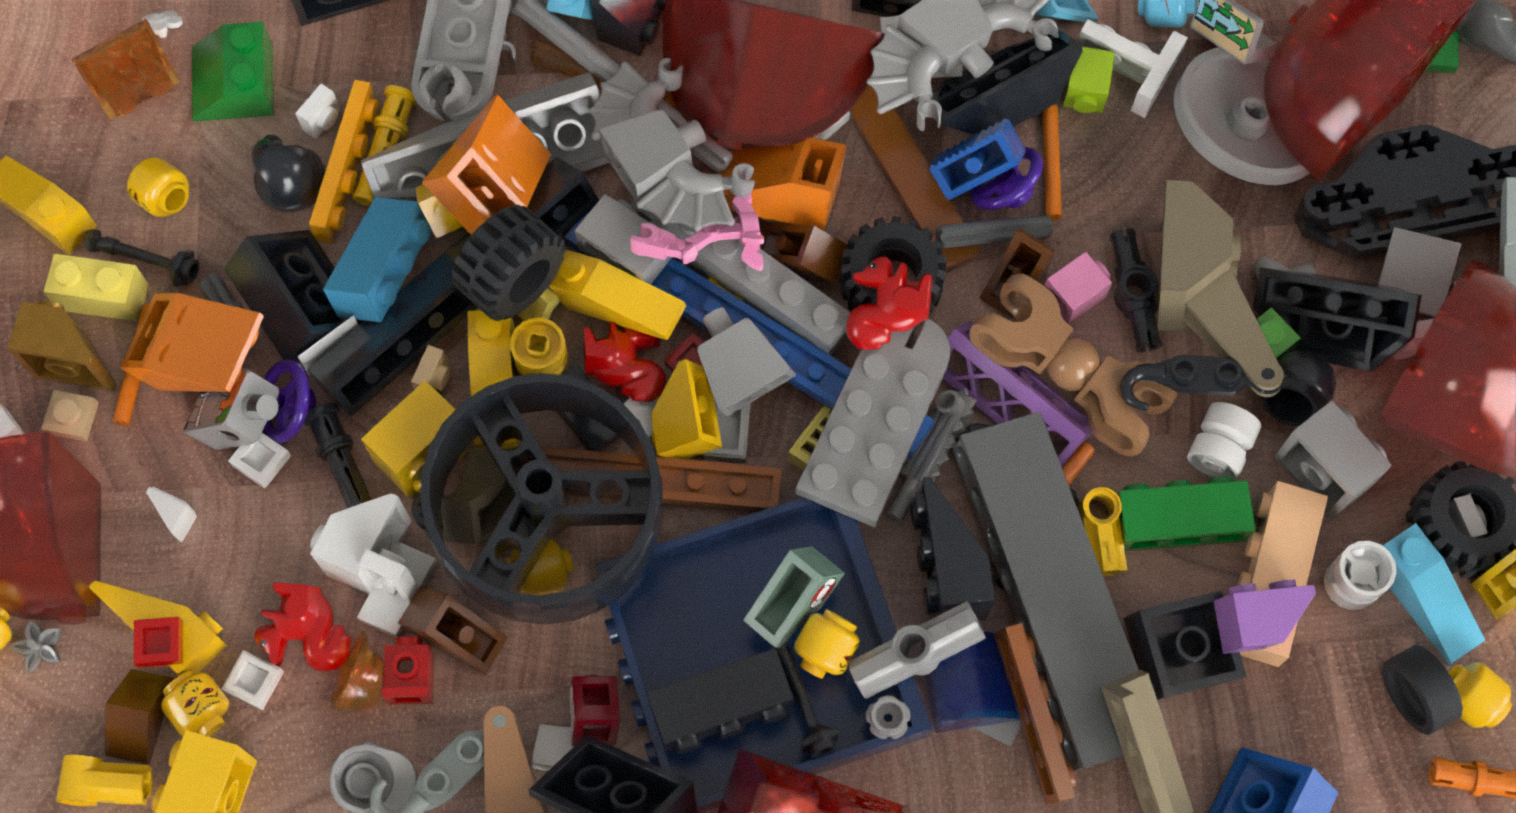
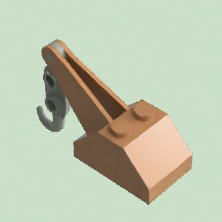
M501 705L494 706L486 712L483 728L480 731H467L458 735L423 769L409 801L398 810H390L383 805L381 796L382 791L387 785L385 779H380L376 783L370 796V805L373 813H424L450 802L484 769L485 813H545L542 802L529 795V789L536 782L516 717L508 707Z

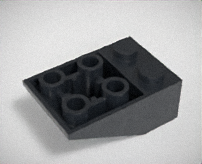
M923 477L920 491L914 493V505H911V519L913 530H921L920 546H917V561L919 571H927L926 588H923L925 613H933V618L967 601L978 621H984L987 619L995 601L989 556L930 477Z

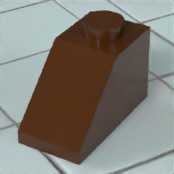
M761 221L759 228L761 235L764 236V243L760 244L761 250L802 279L835 283L841 270L844 248L847 249L848 244L814 225Z
M423 586L419 587L398 621V624L415 636L422 638L430 646L484 675L487 674L508 638L450 595Z

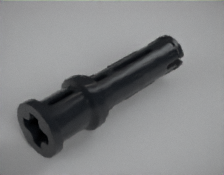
M326 403L308 411L304 424L311 428L318 444L315 451L319 458L328 462L348 509L372 499L351 453L354 441L351 435L345 434L338 414L340 409L337 403Z

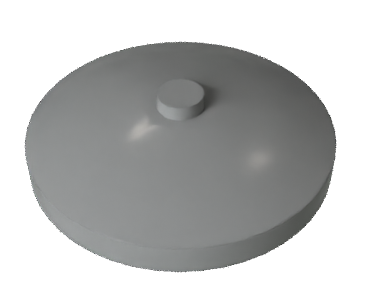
M1221 48L1211 49L1194 58L1177 82L1174 91V110L1182 132L1191 145L1206 160L1236 178L1264 185H1281L1295 182L1308 175L1328 150L1332 130L1330 117L1323 100L1306 78L1293 67L1274 56L1267 60L1244 65Z

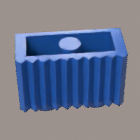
M1003 118L1002 122H996L994 127L989 126L987 130L982 129L980 134L975 133L972 138L968 137L966 141L961 140L959 145L954 144L952 148H947L945 152L940 151L931 164L930 171L946 199L951 200L1019 165L1026 153V149L1010 120Z

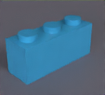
M374 198L323 288L338 317L350 318L354 315L355 319L383 321L388 309L394 304L397 293L406 276L412 271L414 261L422 246L428 241L430 236V225L417 201Z

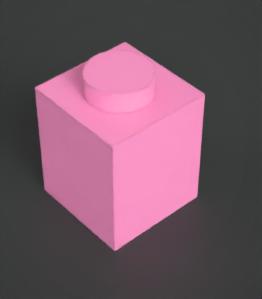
M1085 252L1050 276L1044 287L1054 294L1063 320L1070 324L1107 297L1112 282L1106 267L1098 260L1093 261L1088 253Z

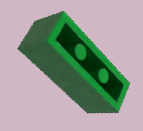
M1223 476L1208 480V484L1191 485L1189 480H1176L1167 483L1165 487L1149 488V485L1146 483L1130 484L1123 487V490L1119 491L1117 495L1122 503L1119 516L1124 550L1138 551L1246 542L1256 530L1248 481L1234 482L1233 477Z

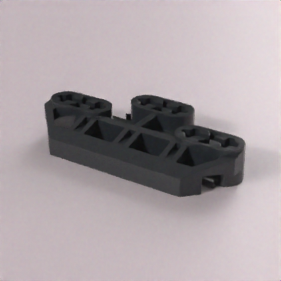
M1419 125L1381 133L1367 145L1337 181L1315 185L1305 193L1294 214L1295 222L1303 237L1353 259L1387 253L1394 227L1446 240L1500 230L1501 199L1497 200V207L1491 209L1487 200L1501 197L1504 180L1507 177H1516V145L1491 149L1431 125ZM1461 203L1462 207L1443 210L1441 213L1443 218L1435 219L1432 209ZM1407 214L1408 218L1388 221L1386 224L1388 230L1381 231L1378 220ZM1354 228L1349 232L1348 238L1340 239V241L1326 234L1327 232Z

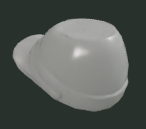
M364 742L362 745L350 747L337 757L331 766L329 774V790L334 800L344 810L351 813H373L370 805L372 789L380 779H385L387 785L382 791V803L390 810H398L409 801L416 785V772L411 760L402 753L385 749L380 745L370 742Z

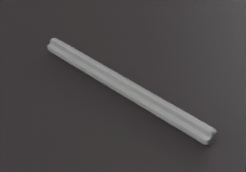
M518 0L514 5L516 14L602 82L608 81L620 70V65L553 12L546 11L547 8L539 1ZM663 99L656 108L657 110L665 111L676 128L690 122ZM705 133L706 142L691 148L690 151L715 172H723L731 163L733 156Z

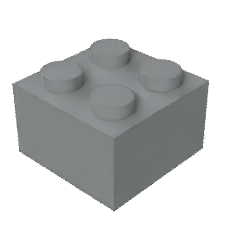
M1330 401L1296 428L1274 456L1277 462L1301 488L1328 496L1324 513L1331 521L1369 491L1392 466L1387 460V455L1383 448L1377 442L1368 440L1357 428L1356 420L1351 413L1344 408H1339L1333 401Z

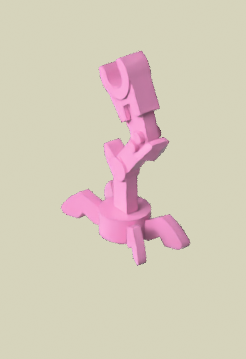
M750 193L746 197L735 196L733 199L732 207L738 213V216L734 218L733 226L722 224L709 225L697 231L691 237L681 240L675 237V234L660 229L654 224L642 223L640 225L641 237L632 235L630 244L631 252L636 255L665 260L667 256L683 259V264L694 261L698 251L710 242L739 239L741 246L744 247L741 260L753 269L762 271L763 256L758 252L760 244L764 243V236L760 232L757 213L754 212V208L750 205L752 203Z

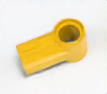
M1098 487L1086 494L1077 509L1103 577L1113 576L1128 571L1119 516L1122 503L1119 496L1113 490L1106 487ZM1100 501L1104 503L1109 512L1108 518L1104 520L1095 518L1090 513L1089 502Z
M64 755L56 802L75 806H97L98 802L146 806L153 786L152 767L149 765L105 762L101 758L84 755Z

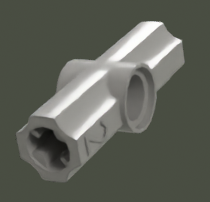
M966 601L919 626L908 625L902 627L896 632L892 640L851 660L848 664L849 670L862 695L867 699L913 675L931 673L937 668L940 661L986 639L976 615ZM918 642L926 643L922 655L914 659L908 658V651L912 645Z

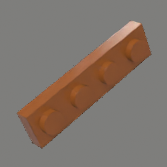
M1022 623L1005 627L995 632L994 637L1046 805L1074 798L1076 796L1073 787H1076V776L1071 764L1064 760L1060 747V744L1063 742L1062 731L1058 721L1055 718H1051L1046 702L1049 700L1048 686L1044 677L1038 675L1033 660L1036 656L1034 641L1031 635L1024 631Z

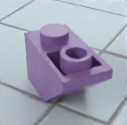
M1291 579L1270 583L1268 590L1257 591L1255 584H1242L1228 588L1229 595L1214 601L1223 654L1262 650L1284 643L1315 596V586L1297 587L1296 580Z

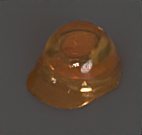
M366 630L362 631L358 636L348 660L344 663L334 685L330 708L336 711L367 710L380 703L384 662L368 645L369 638Z

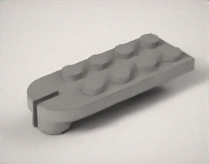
M427 0L412 76V92L417 103L429 115L440 120H445L446 115L451 120H458L481 112L489 103L494 90L511 0Z
M930 319L926 320L913 349L907 348L906 344L909 338L913 337L917 325L905 332H892L890 342L881 345L880 349H868L867 351L861 349L797 484L795 494L874 528L876 527L948 367L950 344L945 332L939 325Z

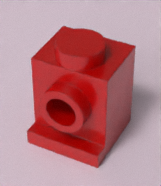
M403 636L396 638V645H385L382 697L389 705L433 704L434 651L429 644H422V638ZM403 661L414 662V667L409 673L399 672V666Z

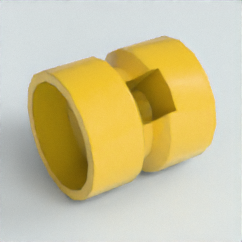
M531 318L523 321L515 328L510 338V350L519 376L538 373L561 375L569 370V355L561 328L553 321L546 318Z

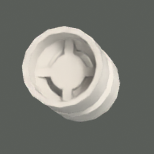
M1215 402L1210 405L1200 426L1203 433L1197 434L1187 455V460L1195 469L1212 478L1229 476L1233 477L1234 481H1237L1246 463V451L1251 450L1262 426L1260 421L1247 410L1233 404Z
M1358 541L1349 545L1326 569L1324 577L1325 590L1330 599L1339 607L1348 610H1361L1376 601L1394 583L1397 573L1395 560L1391 553L1381 544L1372 541Z

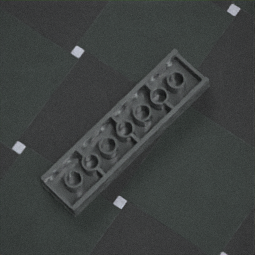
M1041 412L960 435V440L952 450L997 572L1001 577L1000 580L1017 624L1022 623L1024 631L1028 632L1034 641L1036 656L1033 658L1038 675H1042L1047 683L1049 700L1046 702L1051 718H1055L1060 725L1063 736L1061 745L1067 761L1071 764L1073 770L1077 771L1124 756L1101 686L1139 671Z

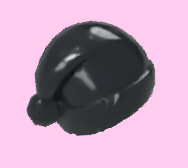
M268 134L263 139L257 141L253 146L251 157L255 167L254 185L258 197L267 206L285 212L303 210L316 203L326 171L320 157L314 151L299 145L283 146L282 139L277 135Z

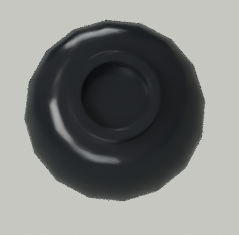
M1288 350L1277 358L1284 372L1280 391L1274 396L1262 397L1266 411L1273 418L1284 424L1300 426L1334 399L1337 382L1333 368L1318 354L1307 350Z

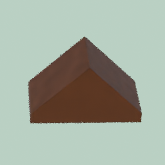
M1019 228L979 298L1015 319L1001 304L1000 293L1003 284L1010 276L1020 273L1041 283L1049 270L1055 250Z
M133 669L128 672L105 703L106 756L150 765L165 716L161 708V703L165 698L163 690L174 678Z

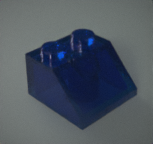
M984 631L986 639L940 661L935 670L925 675L935 733L1020 721L994 637L995 632ZM922 642L921 644V654H923L925 650V642Z

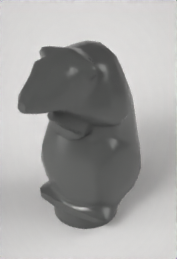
M1464 0L1453 15V18L1458 20L1456 32H1458L1460 40L1473 49L1490 53L1516 65V24L1513 22L1512 12L1504 4L1496 0Z

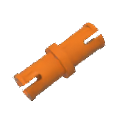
M1437 756L1432 757L1428 770L1430 785L1466 790L1470 795L1477 797L1482 796V794H1492L1516 800L1515 770L1487 766L1484 761L1473 760L1472 763Z

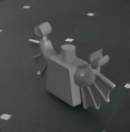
M1049 0L920 1L900 15L897 28L890 24L886 25L884 39L870 51L874 62V71L871 78L867 79V84L873 88L878 97L877 113L883 114L914 99L916 102H919L916 118L918 129L924 131L926 117L935 119L937 128H940L942 107L937 101L931 100L933 97L931 78L936 71L941 74H948L963 64L975 78L982 76L994 63L983 49L989 44L992 32L1005 28L1014 29L1022 33L1028 31L1034 34L1037 48L1042 51H1050L1052 49V41L1046 34L1056 38L1059 37L1055 21L1049 18L1040 19L1037 22L1032 20L1033 16Z
M665 58L659 63L658 80L648 83L628 62H623L620 70L614 77L600 83L602 94L596 104L590 108L589 112L595 120L592 139L602 140L605 156L636 202L637 208L654 213L663 225L681 223L694 228L695 231H700L702 228L713 224L733 226L735 221L724 197L723 190L730 189L732 194L737 197L743 198L748 196L755 184L754 180H749L752 177L754 168L749 164H739L733 169L731 177L723 178L722 174H706L694 168L690 149L706 142V136L700 123L695 119L676 128L665 111L656 109L665 96V90L674 91L680 88L683 66L681 65L675 71H670L671 59Z

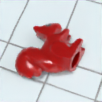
M887 257L876 258L863 271L853 274L855 283L877 290L876 304L859 305L847 316L845 326L847 337L857 348L866 351L868 349H880L881 345L890 342L892 332H905L918 325L921 321L928 320L933 287L932 274H924L919 282L907 280L906 263H901L895 275H893L892 263Z
M612 321L609 322V333L605 339H596L591 329L583 328V356L586 376H594L597 380L609 386L622 387L621 392L623 395L631 397L632 401H644L647 403L661 396L667 383L664 370L652 360L637 359L636 353L658 348L660 346V342L657 341L658 337L623 327L621 332L615 322Z
M273 582L272 588L274 592L281 596V605L278 610H262L261 615L273 621V625L260 626L254 632L256 643L269 655L270 663L280 666L284 660L289 641L298 640L303 641L304 658L307 664L314 670L328 672L342 667L351 654L350 635L346 634L344 626L333 625V611L331 605L322 594V589L310 585Z

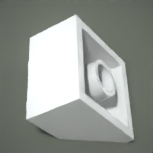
M390 493L331 514L326 525L321 524L316 529L310 543V548L312 549L310 554L326 576L369 595L373 586L358 566L365 550L368 549L377 554H380L382 549L392 551L396 541L401 543L412 520L399 496Z

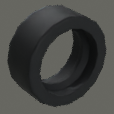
M1413 645L1383 663V680L1391 700L1405 720L1418 732L1430 735L1461 718L1463 706L1452 677L1438 658L1425 647Z

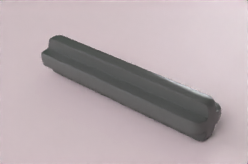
M1039 215L939 225L935 230L936 240L940 241L943 248L1010 242L1019 228L1037 239L1049 238L1053 233L1050 216Z

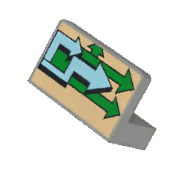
M1198 0L1190 28L1244 65L1273 58L1277 47L1276 42L1261 33L1264 21L1236 1Z

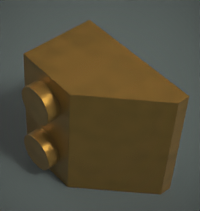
M39 300L38 304L21 302L7 349L34 378L115 392L117 384L89 339L77 326L76 321L71 319L61 304L50 300Z

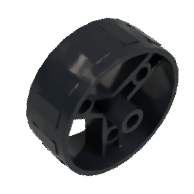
M538 373L511 377L483 388L462 402L443 422L429 446L421 473L420 503L427 537L446 574L464 594L492 613L517 622L547 625L575 621L601 611L624 595L642 575L657 546L663 518V483L655 455V448L640 421L619 399L597 385L571 376ZM552 410L572 412L596 420L621 437L635 452L644 470L559 472L557 467L547 459L521 414ZM479 436L515 497L470 571H467L445 546L441 529V500L447 478L459 456ZM518 439L522 441L515 450L505 451L501 449L502 444L506 440ZM521 468L516 477L514 470ZM565 492L589 493L591 502L585 505L568 506ZM606 492H617L622 496L620 501L613 505H605L599 501L600 497ZM523 515L526 516L528 525L533 531L528 539L515 532ZM643 525L628 552L613 568L594 581L567 592L545 595L518 593L551 537L563 532L567 526ZM514 548L521 552L520 557L513 563L505 564L499 561L500 555L507 549Z

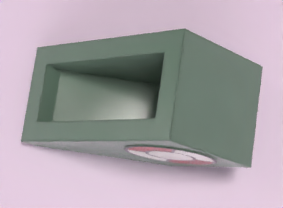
M813 546L792 549L788 552L743 621L775 648H778L806 623L811 614L818 612L845 573Z

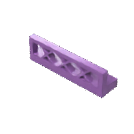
M971 321L956 327L948 337L950 352L955 348L966 357L968 373L956 374L947 367L943 380L958 392L965 388L968 392V397H973L977 400L974 405L997 424L1013 420L1011 405L1024 404L1031 410V414L1041 412L1044 422L1047 423L1045 424L1047 431H1057L1069 441V444L1058 457L1062 467L1079 445L1093 433L1088 424L1087 415L1028 367L1019 366L1012 368L999 366L979 351L970 340V329L973 325ZM976 366H977L980 370H982V372H977ZM990 377L998 383L1001 399L988 400L980 393L978 378ZM1009 393L1015 398H1009Z

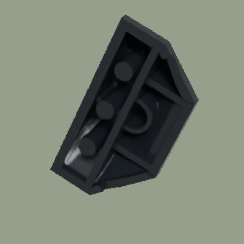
M1058 30V38L1047 35L1052 41V49L1050 51L1038 49L1035 45V38L1008 46L990 56L994 62L993 65L978 78H975L966 69L962 72V76L952 77L942 82L931 100L937 101L942 107L941 123L947 127L974 135L975 133L980 134L982 129L987 130L989 126L994 127L996 122L1001 123L1003 118L1010 120L1014 127L1028 118L1039 115L1043 110L1058 102L1083 52L1082 45L1061 30Z
M1260 267L1253 309L1259 316L1263 315L1271 307L1300 337L1293 350L1312 351L1324 358L1329 364L1372 372L1415 337L1422 295L1380 284L1314 273Z

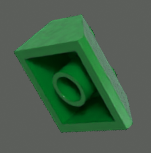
M263 21L222 24L192 47V119L194 122L274 116L273 44Z

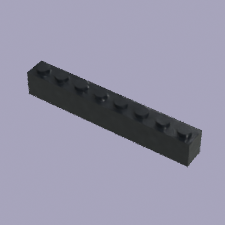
M556 156L546 165L527 208L560 236L598 203L599 199L583 172ZM469 232L398 291L394 304L390 306L382 322L364 320L307 369L327 397L334 403H337L350 417L420 358L428 345H435L465 319L467 311H474L477 308L452 282V269L456 264L455 260L471 236Z

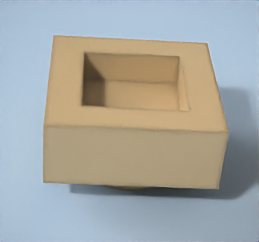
M430 345L427 346L411 380L414 390L425 380L436 391H442L446 387L451 374V368L448 367L449 363L444 350Z
M53 390L41 429L47 435L87 442L99 402L94 397Z

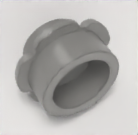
M882 696L878 698L875 704L873 703L868 707L866 721L870 723V731L877 738L883 740L888 737L898 739L908 729L907 722L911 717L909 708L905 703L897 700L896 697ZM886 714H890L893 719L891 722H886L884 720V716Z

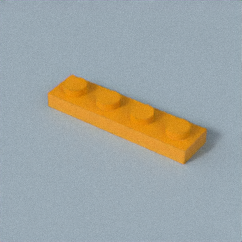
M354 80L312 212L309 226L316 240L333 244L336 231H341L345 224L346 208L344 205L347 195H352L357 185L356 166L359 158L363 159L367 153L369 139L366 134L370 123H373L375 116L379 114L380 103L375 98L370 82Z

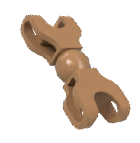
M1020 273L1010 276L1002 286L1000 300L1001 304L1011 313L1016 322H1012L995 313L985 314L977 319L970 329L972 344L999 366L1012 368L1025 366L1038 374L1047 366L1049 376L1057 386L1068 391L1080 390L1074 401L1086 411L1088 424L1097 439L1123 456L1129 457L1140 454L1149 440V427L1134 412L1133 407L1124 401L1121 396L1120 384L1122 377L1129 369L1136 365L1147 363L1140 361L1120 362L1109 354L1101 362L1098 352L1090 342L1080 338H1068L1074 328L1063 320L1058 301L1049 289L1025 274ZM1141 380L1133 387L1134 396L1138 400L1149 404V409L1145 412L1151 415L1167 411L1172 407L1177 398V392L1155 381Z

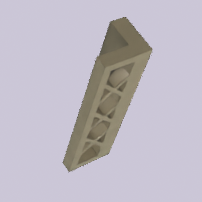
M1139 670L1101 686L1143 813H1194L1149 674Z

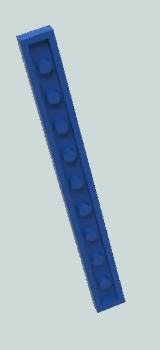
M591 210L582 216L565 236L568 246L587 256L589 255L578 248L575 230ZM673 258L670 259L651 285L685 302L687 306L681 315L682 317L708 333L709 331L702 319L715 309L724 307L733 324L749 318L794 370L796 376L787 382L833 410L852 370L850 367ZM925 416L909 451L908 458H912L934 426L935 420L931 417Z

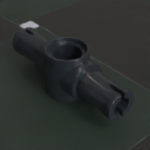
M1131 228L1126 229L1125 236L1122 229L1117 230L1109 235L1117 267L1114 269L1117 282L1114 302L1124 312L1125 318L1130 319L1136 351L1145 352V346H1148L1149 351H1154L1163 346L1154 315L1157 311L1154 294L1158 287V280L1155 273L1147 267L1146 262L1141 261L1135 230ZM1136 285L1140 287L1144 295L1132 294L1127 289V286Z

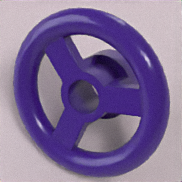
M1025 147L1026 153L1022 159H1027L1031 163L1027 175L1022 176L1017 169L1018 165L997 175L991 182L987 184L984 182L971 189L973 203L978 208L984 210H997L1006 206L1008 208H1017L1025 204L1034 193L1033 186L1038 181L1042 172L1043 160L1040 153L1033 148ZM995 192L999 195L998 197L987 198Z
M290 359L280 360L275 363L263 378L275 385L277 379L283 373L289 372L293 376L285 388L279 389V395L276 399L278 402L276 429L271 420H267L262 431L263 434L276 443H285L295 437L305 421L307 412L316 407L315 393L309 388L308 378L304 369L296 361Z

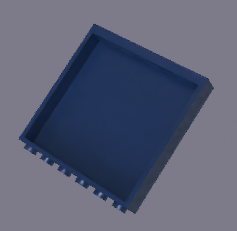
M802 497L657 544L642 575L624 595L609 604L612 618L604 621L612 645L621 643L625 659L618 661L624 684L627 686L634 683L639 700L631 702L638 727L647 725L652 742L644 744L649 762L693 782L698 813H703L929 737L932 726L913 676L867 699L864 698L849 670V665L841 675H833L826 672L823 679L818 678L799 666L803 658L794 649V643L804 625L789 638L788 647L790 651H793L798 663L797 669L819 725H826L830 728L835 727L839 731L838 740L835 741L837 748L832 752L817 758H812L810 752L801 753V740L808 730V726L793 692V707L787 709L788 715L768 724H763L761 719L744 724L745 731L729 738L720 739L719 735L716 734L701 739L703 744L701 747L682 754H677L676 749L666 752L655 720L648 692L771 650V644L743 620L788 552L792 549L813 546L845 573L822 608L816 613L824 614L825 610L828 609L857 626L854 633L859 637L860 645L852 660L892 640L897 630L856 519ZM624 555L597 563L596 567L599 577L613 568ZM882 696H894L909 708L911 717L907 722L908 729L898 739L888 737L883 740L877 738L870 731V723L866 721L868 707L873 703L875 704L878 698ZM890 714L884 716L886 722H891L893 719Z

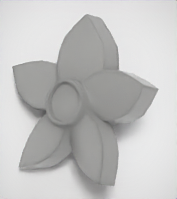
M29 620L25 628V637L27 639L17 641L10 647L14 652L26 655L25 668L27 673H32L39 666L41 658L50 663L61 662L58 652L51 646H54L60 640L62 629L48 628L43 631L38 624Z

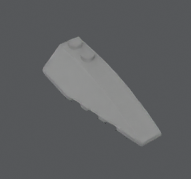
M590 72L504 101L550 152L551 156L547 164L557 156L584 172L610 163L604 154L602 140L592 139L595 120L589 110L600 99V95ZM479 113L466 118L452 120L361 160L374 198L416 197L415 188L423 184L424 178Z

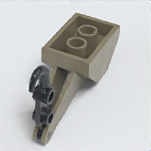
M1166 180L1157 328L1164 331H1183L1190 327L1219 357L1179 355L1159 363L1141 364L1129 369L1122 377L1120 391L1124 401L1137 410L1146 411L1149 409L1148 403L1138 400L1133 394L1134 385L1141 380L1155 381L1178 393L1222 396L1235 395L1245 387H1250L1256 394L1262 397H1271L1276 395L1282 386L1283 369L1274 356L1236 280L1238 261L1240 260L1241 236L1233 235L1234 219L1193 181Z

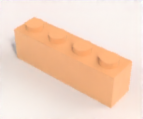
M1277 481L1268 493L1262 492L1255 512V516L1261 518L1259 530L1250 536L1245 551V556L1251 557L1248 572H1241L1237 585L1255 584L1256 590L1259 591L1268 590L1270 583L1294 579L1296 580L1297 587L1306 586L1328 496ZM1297 623L1284 643L1262 650L1240 652V655L1279 667L1289 658Z

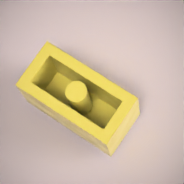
M54 254L43 292L50 301L61 304L66 312L138 322L149 284L136 265Z

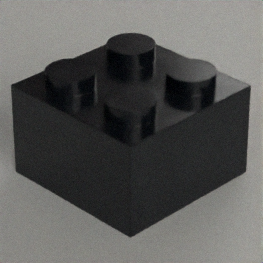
M1222 591L1142 609L1123 618L1139 670L1149 674L1157 701L1247 677L1240 652L1223 654L1214 601L1223 597Z

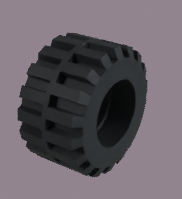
M513 205L510 208L506 207L487 219L468 238L455 260L456 264L452 269L453 285L490 319L494 321L509 319L533 304L549 287L564 259L563 256L566 248L564 240L527 207Z
M892 216V221L889 223H885L883 217L875 219L874 227L872 228L867 223L861 226L858 236L853 234L848 240L847 249L844 248L842 256L841 294L843 300H848L850 312L859 305L876 304L877 290L855 283L853 274L863 271L876 258L887 257L889 260L906 263L916 276L913 282H919L926 273L932 274L933 287L930 316L933 306L938 305L941 297L947 264L946 256L941 255L943 247L940 241H931L933 232L927 227L920 231L917 229L918 222L912 219L909 220L908 224L900 223L901 217Z
M1465 460L1455 462L1451 467L1446 465L1418 489V492L1409 503L1412 508L1406 513V522L1413 525L1416 523L1444 558L1451 574L1453 575L1459 571L1460 578H1470L1475 573L1478 576L1483 575L1516 549V492L1512 487L1516 481L1510 475L1506 479L1502 478L1499 475L1502 469L1494 465L1488 470L1484 469V462L1475 460L1469 466H1467ZM1470 494L1474 503L1479 505L1485 514L1488 534L1484 538H1473L1460 532L1450 519L1448 511L1449 501Z

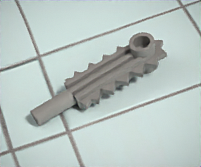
M965 388L959 392L947 390L939 395L936 401L937 411L929 415V417L935 420L934 426L912 458H906V465L901 469V474L906 480L887 512V515L902 522L914 500V493L920 490L923 477H930L934 482L935 477L942 474L940 471L941 464L950 460L948 452L950 448L956 445L957 441L955 438L959 433L966 431L965 427L971 423L974 417L972 407L977 400L973 397H968V392Z

